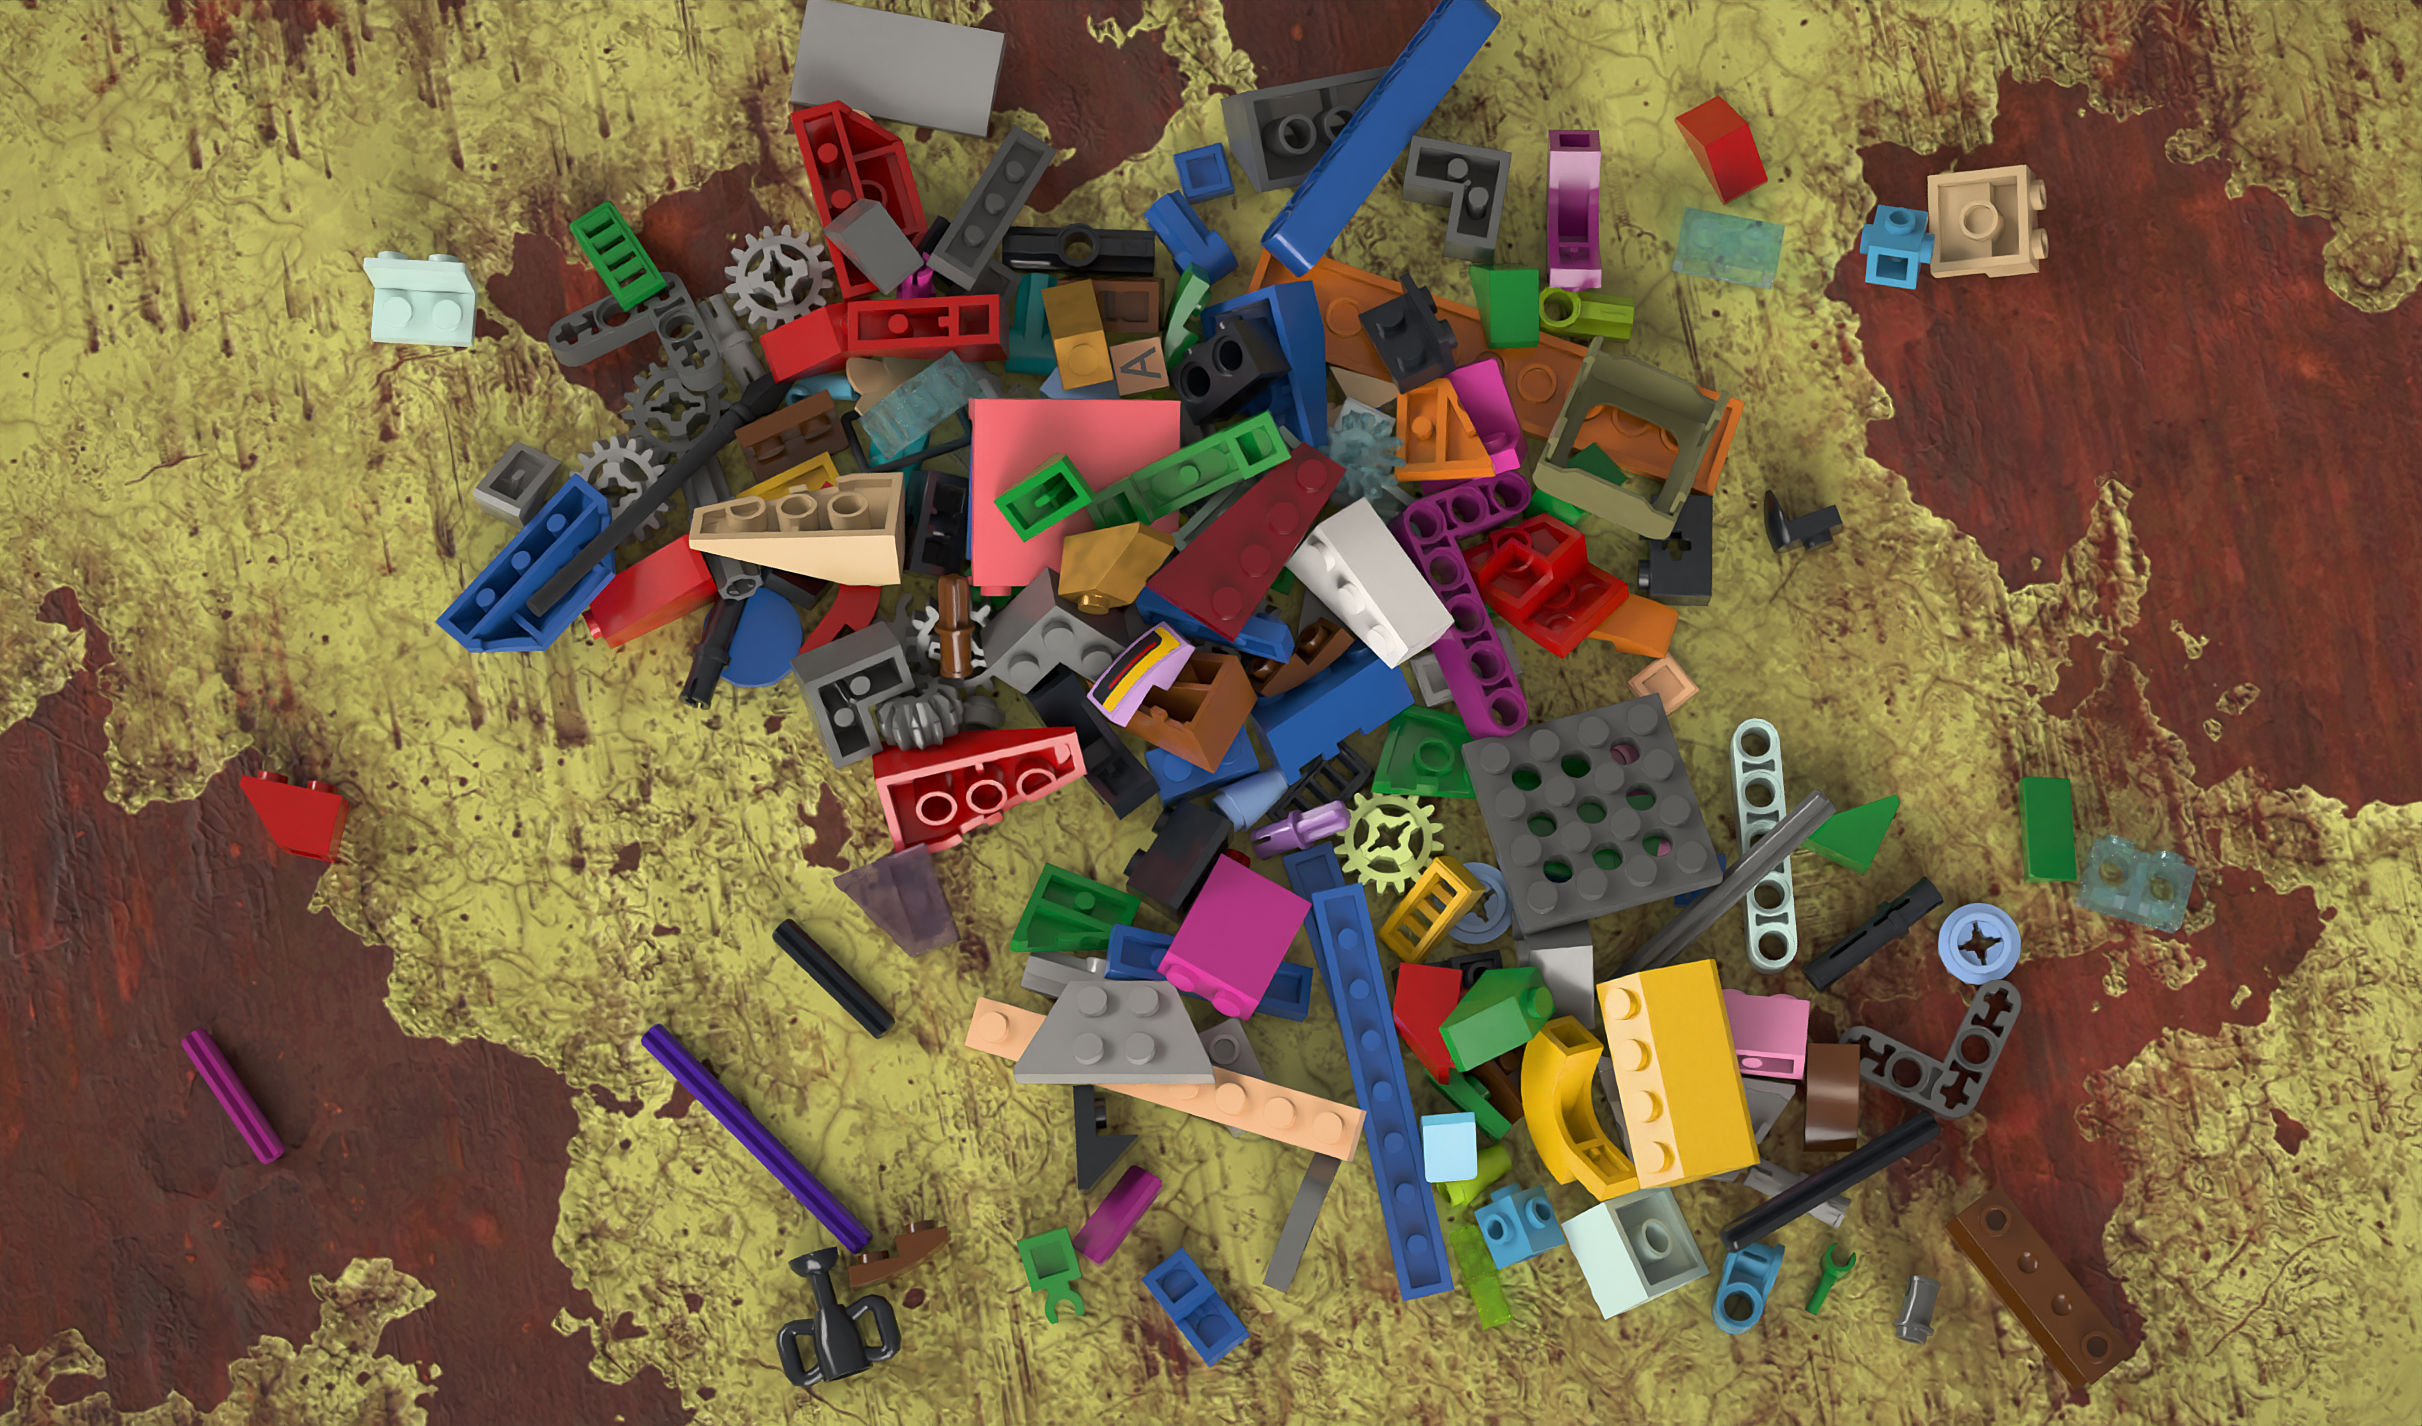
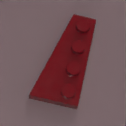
M1304 441L1291 452L1292 457L1275 466L1147 582L1146 587L1234 643L1347 471L1346 468Z

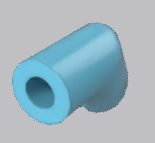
M822 374L804 378L792 386L785 396V404L788 407L825 389H828L832 400L857 401L860 394L851 386L847 375Z

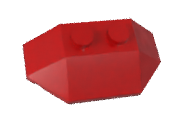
M840 100L790 113L822 229L860 198L875 200L882 204L916 249L929 229L902 139L872 120L853 111L851 107ZM824 234L844 302L881 292Z

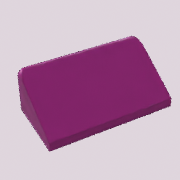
M1137 1165L1130 1166L1072 1241L1074 1249L1098 1268H1103L1163 1190L1162 1181Z

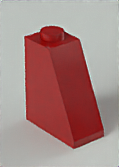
M690 533L681 536L616 575L589 604L590 609L582 612L594 640L604 637L609 648L613 649L715 602L718 589L700 550L690 548Z

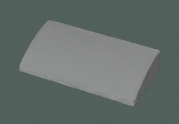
M808 0L798 46L790 102L815 107L840 100L852 109L865 112L873 119L987 140L1006 49L1005 33L829 0Z

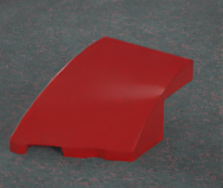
M1548 513L1524 520L1516 527L1503 528L1488 535V542L1461 552L1482 601L1524 635L1561 659H1564L1629 598L1627 583L1588 562L1584 533Z

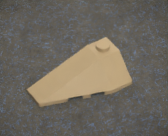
M904 473L849 474L835 477L837 486L808 492L806 484L790 487V495L778 499L764 501L762 498L753 495L695 508L689 535V546L695 550L846 585L883 586L887 584H901L905 557Z

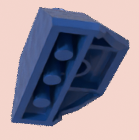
M575 473L435 621L437 625L470 653L546 651L616 576L614 549L541 617L535 615L528 608L526 602L612 523L610 501Z

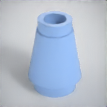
M1271 766L1265 771H1260L1217 789V796L1210 800V807L1214 813L1234 823V833L1239 830L1246 832L1289 788L1279 771Z

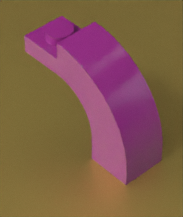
M1549 129L1546 182L1547 283L1550 284V287H1560L1568 292H1581L1588 288H1601L1602 267L1599 247L1601 146L1599 130Z

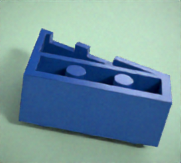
M1359 638L1328 667L1301 685L1269 698L1255 691L1258 699L1248 717L1266 756L1288 785L1291 786L1302 778L1299 768L1320 754L1324 760L1328 761L1340 753L1336 743L1359 729L1362 735H1367L1415 703L1400 666L1397 665L1391 669Z

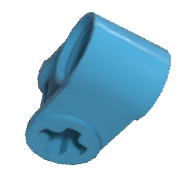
M1756 1241L1737 1253H1730L1727 1250L1721 1269L1722 1276L1711 1311L1713 1321L1720 1330L1727 1334L1738 1335L1747 1332L1757 1323L1763 1313L1769 1291L1772 1289L1786 1246L1777 1243L1772 1247ZM1730 1296L1744 1298L1751 1310L1749 1319L1734 1321L1729 1318L1724 1309L1725 1299Z

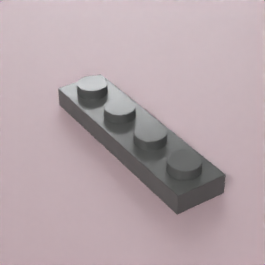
M1014 124L934 249L926 265L970 291L1051 163L1057 150Z

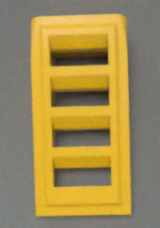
M1453 856L1436 857L1376 935L1405 963L1420 965L1474 906L1487 888ZM1446 880L1458 893H1453L1443 881ZM1432 893L1447 906L1443 912L1428 898ZM1417 909L1434 923L1430 929L1414 914ZM1403 924H1406L1421 939L1417 945L1399 930Z

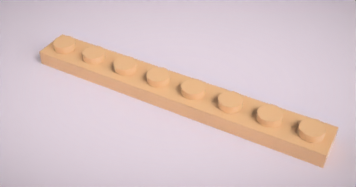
M979 996L964 1046L1018 1061L1047 1016ZM1214 1065L1212 1066L1216 1075L1215 1084H1093L1351 1162L1354 1158L1367 1111Z

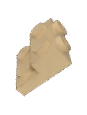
M2027 165L1927 176L1929 233L1935 234L1930 270L1935 278L1986 273L1991 278L2039 272V259L2048 257V238L2044 228L2038 229L2037 210L2046 208L2047 196L2044 181L2042 179L2036 180L2035 173Z

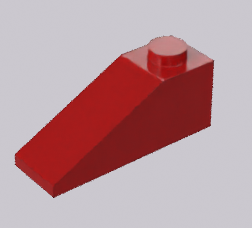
M999 294L848 302V352L850 354L954 363L1009 361V310Z

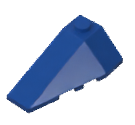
M1312 280L1272 285L1204 308L1200 313L1206 341L1216 335L1215 327L1230 317L1241 315L1243 319L1266 317L1292 370L1239 412L1240 414L1247 413L1250 418L1270 410L1278 429L1284 425L1301 443L1304 441L1329 457L1325 335Z

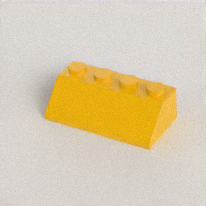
M1715 959L1642 971L1597 984L1596 989L1640 1189L1674 1187L1760 1164Z

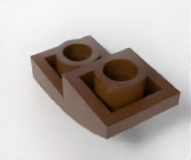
M1320 617L1316 623L1310 624L1299 634L1288 664L1256 655L1249 666L1250 671L1246 675L1254 691L1266 698L1276 696L1301 685L1335 661L1355 640L1342 627Z
M1807 1043L1803 1152L1852 1153L1857 1150L1860 1044Z
M925 1220L905 1225L906 1234L895 1236L899 1257L889 1258L888 1250L876 1251L857 1256L859 1265L847 1267L851 1288L854 1291L874 1287L900 1277L922 1265L951 1241L947 1226L937 1227L935 1220Z

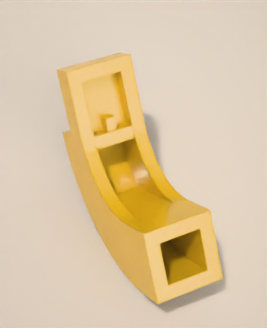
M1573 1015L1547 1021L1537 1035L1527 1042L1521 1069L1522 1105L1532 1141L1544 1164L1561 1185L1579 1180L1601 1202L1638 1191L1640 1185L1635 1165L1606 1137L1594 1113L1591 1097L1592 1079L1604 1045Z

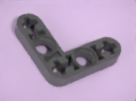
M660 272L667 286L626 311L631 313V316L624 324L616 327L607 325L608 320L613 315L624 312L614 296L609 295L560 319L551 327L548 334L549 344L557 360L566 366L576 367L586 364L656 330L681 382L687 389L692 391L711 389L720 382L725 372L720 354L686 287L679 276L671 272ZM664 294H668L670 296V298L664 301H661L659 298ZM641 304H644L646 308L643 312L638 307ZM682 324L694 325L693 330L686 337L680 339L670 337L671 332L677 326ZM597 326L600 333L594 335L592 328ZM575 337L578 338V342L569 345V340ZM698 351L705 366L696 370L689 355Z
M1997 979L1983 984L1975 993L1942 1063L1876 1030L1864 1026L1852 1027L1845 1031L1837 1041V1044H1846L1847 1041L1856 1043L1862 1037L1869 1041L1867 1050L1879 1057L1883 1055L1884 1047L1892 1050L1893 1054L1883 1065L1881 1077L1872 1072L1879 1063L1869 1058H1863L1860 1061L1859 1078L1942 1119L1950 1121L1960 1120L1973 1110L1981 1096L2020 1013L2022 1005L2021 996L2017 988L2008 981ZM1997 991L2006 995L2004 1004L2010 1007L2009 1013L2001 1011L1995 1017L1990 1027L2001 1030L1999 1037L1986 1027L1971 1024L1973 1016L1980 1023L1985 1020L1990 1005L1983 1001L1984 995L1992 997ZM1968 1036L1981 1037L1988 1044L1989 1056L1982 1064L1969 1063L1962 1056L1961 1044ZM1901 1059H1909L1915 1062L1921 1073L1918 1084L1909 1088L1898 1085L1892 1077V1068L1895 1062ZM1951 1063H1953L1965 1073L1979 1075L1977 1084L1970 1077L1965 1080L1960 1095L1967 1099L1966 1105L1958 1103L1952 1109H1948L1944 1106L1946 1097L1940 1093L1941 1087L1949 1089L1955 1083L1960 1072L1949 1070Z
M1315 1151L1265 1275L1264 1285L1287 1294L1342 1159Z

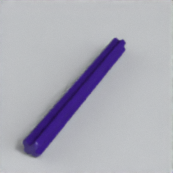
M655 1024L643 1035L641 1039L642 1045L852 1254H858L868 1246L873 1239L872 1233L662 1024Z

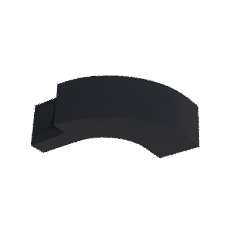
M1059 662L1027 694L1017 690L1042 728H1076L1087 774L1080 778L1103 805L1106 804L1119 820H1122L1161 790L1154 777L1122 743L1094 704L1086 697V692L1069 667Z

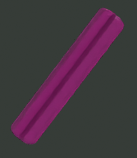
M203 1028L188 1034L181 1041L182 1047L260 1162L268 1164L275 1161L286 1151L285 1145L218 1046Z

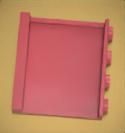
M969 398V419H972L971 576H967L969 584L981 586L980 595L1011 596L1012 586H1028L1047 566L1060 574L1065 536L1097 530L1086 506L1028 541L1023 542L993 501L1056 452L1066 454L1092 490L1096 492L1138 469L1179 450L1180 401L1157 399ZM1179 509L1155 520L1149 526L1169 535L1173 532L1177 533L1179 531Z

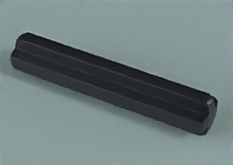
M788 918L775 929L772 934L774 942L874 1038L880 1039L891 1030L895 1024L894 1017L795 921Z

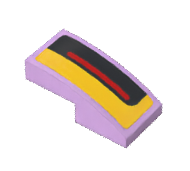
M1163 621L1147 631L1123 651L1102 674L1086 697L1110 721L1126 727L1152 685L1167 691L1169 690L1195 650V647L1171 624Z

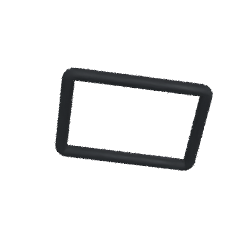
M942 380L930 385L935 393L947 390L966 436L872 468L869 467L851 421L863 417L856 410L844 413L840 421L860 472L890 473L970 446L972 422L969 419V415L954 382Z

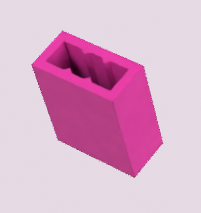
M1221 853L1159 965L1157 972L1166 976L1169 983L1177 989L1186 992L1193 991L1211 1001L1213 1006L1222 1014L1230 1017H1239L1248 1021L1261 1001L1312 903Z

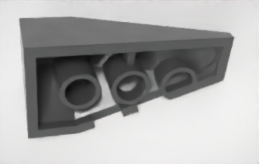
M1392 65L1247 91L1220 99L1230 150L1257 193L1301 185Z

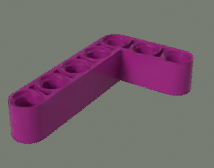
M1512 470L1498 473L1493 477L1473 480L1419 499L1398 513L1386 525L1450 615L1456 617L1461 623L1462 631L1452 624L1436 642L1431 644V647L1466 728L1475 740L1487 737L1502 738L1510 736L1524 727L1529 714L1526 699L1457 542L1501 527L1527 508L1531 500L1530 485L1525 477ZM1495 492L1502 496L1506 507L1498 502ZM1452 507L1460 511L1464 522L1455 516ZM1409 522L1417 525L1422 537H1419L1412 531ZM1430 568L1439 574L1442 584L1434 580ZM1471 661L1481 669L1482 678L1473 671ZM1492 708L1501 715L1503 725L1494 719L1491 711Z

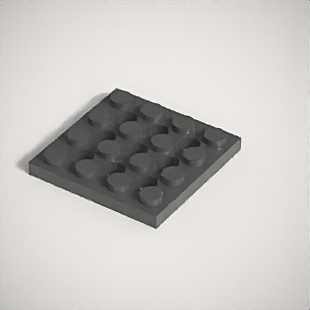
M1659 693L1521 728L1507 737H1487L1462 744L1461 754L1523 937L1722 883L1723 873ZM1618 745H1628L1637 751L1639 759L1633 764L1622 765L1612 758L1610 751ZM1569 758H1580L1588 764L1590 771L1583 777L1573 778L1564 773L1561 764ZM1520 771H1531L1539 777L1541 784L1534 790L1524 791L1514 785L1512 777ZM1636 790L1646 791L1653 797L1655 805L1648 810L1639 811L1628 804L1626 797L1629 793ZM1593 803L1604 810L1606 817L1599 823L1589 824L1580 819L1577 809L1584 804ZM1543 816L1551 819L1556 825L1557 830L1550 836L1539 837L1529 830L1527 824L1531 819ZM1659 836L1668 841L1671 851L1665 856L1655 857L1644 850L1642 842L1648 837ZM1609 849L1620 856L1622 864L1616 869L1604 870L1595 864L1593 855L1600 850ZM1559 862L1568 866L1573 876L1567 882L1554 883L1546 878L1543 869L1551 863Z

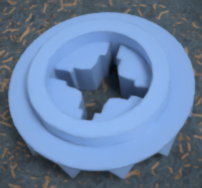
M1472 862L1462 865L1485 885L1487 889L1483 893L1484 895L1491 891L1493 892V895L1488 898V901L1483 906L1484 917L1487 922L1485 923L1481 917L1478 918L1474 912L1465 915L1448 934L1455 941L1477 946L1498 939L1511 924V910H1514L1502 872L1490 865ZM1446 880L1443 881L1453 893H1458ZM1434 895L1433 903L1443 912L1447 906Z
M1973 903L1962 906L1947 917L1939 931L1938 955L1946 966L1947 972L1962 980L1965 984L1983 985L1990 980L2002 979L2012 971L2018 961L2021 939L2017 926L2007 913L1993 905ZM1973 924H1975L1976 931H1979L1982 939H1991V941L1999 939L2000 941L1985 951L1984 966L1981 964V959L1977 958L1975 951L1958 949V947H1962L1972 939Z

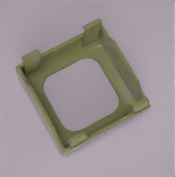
M1597 336L1593 338L1559 417L1547 440L1533 473V482L1543 492L1651 539H1665L1671 534L1684 502L1689 495L1696 474L1730 399L1729 393L1722 389L1717 401L1702 395L1698 388L1687 380L1629 355L1612 356L1601 351L1600 347L1604 337ZM1599 405L1616 407L1666 429L1675 437L1678 443V454L1662 492L1653 504H1650L1645 497L1582 469L1567 468V458L1587 413L1592 408Z

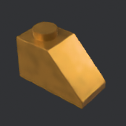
M1091 279L1041 289L1062 389L1069 390L1114 380Z
M1141 522L1065 536L1058 596L1077 603L1078 610L1096 615L1108 613L1111 607L1131 604L1174 548L1175 537Z

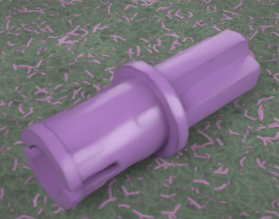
M1340 800L1306 812L1298 809L1291 811L1287 819L1262 828L1253 829L1251 832V842L1261 839L1263 841L1262 844L1253 846V849L1261 860H1267L1271 856L1296 847L1303 850L1311 848L1315 840L1348 829L1351 813L1346 808L1344 802Z

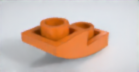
M1629 593V598L1586 638L1613 641L1617 652L1665 659L1679 614L1677 610L1664 604Z

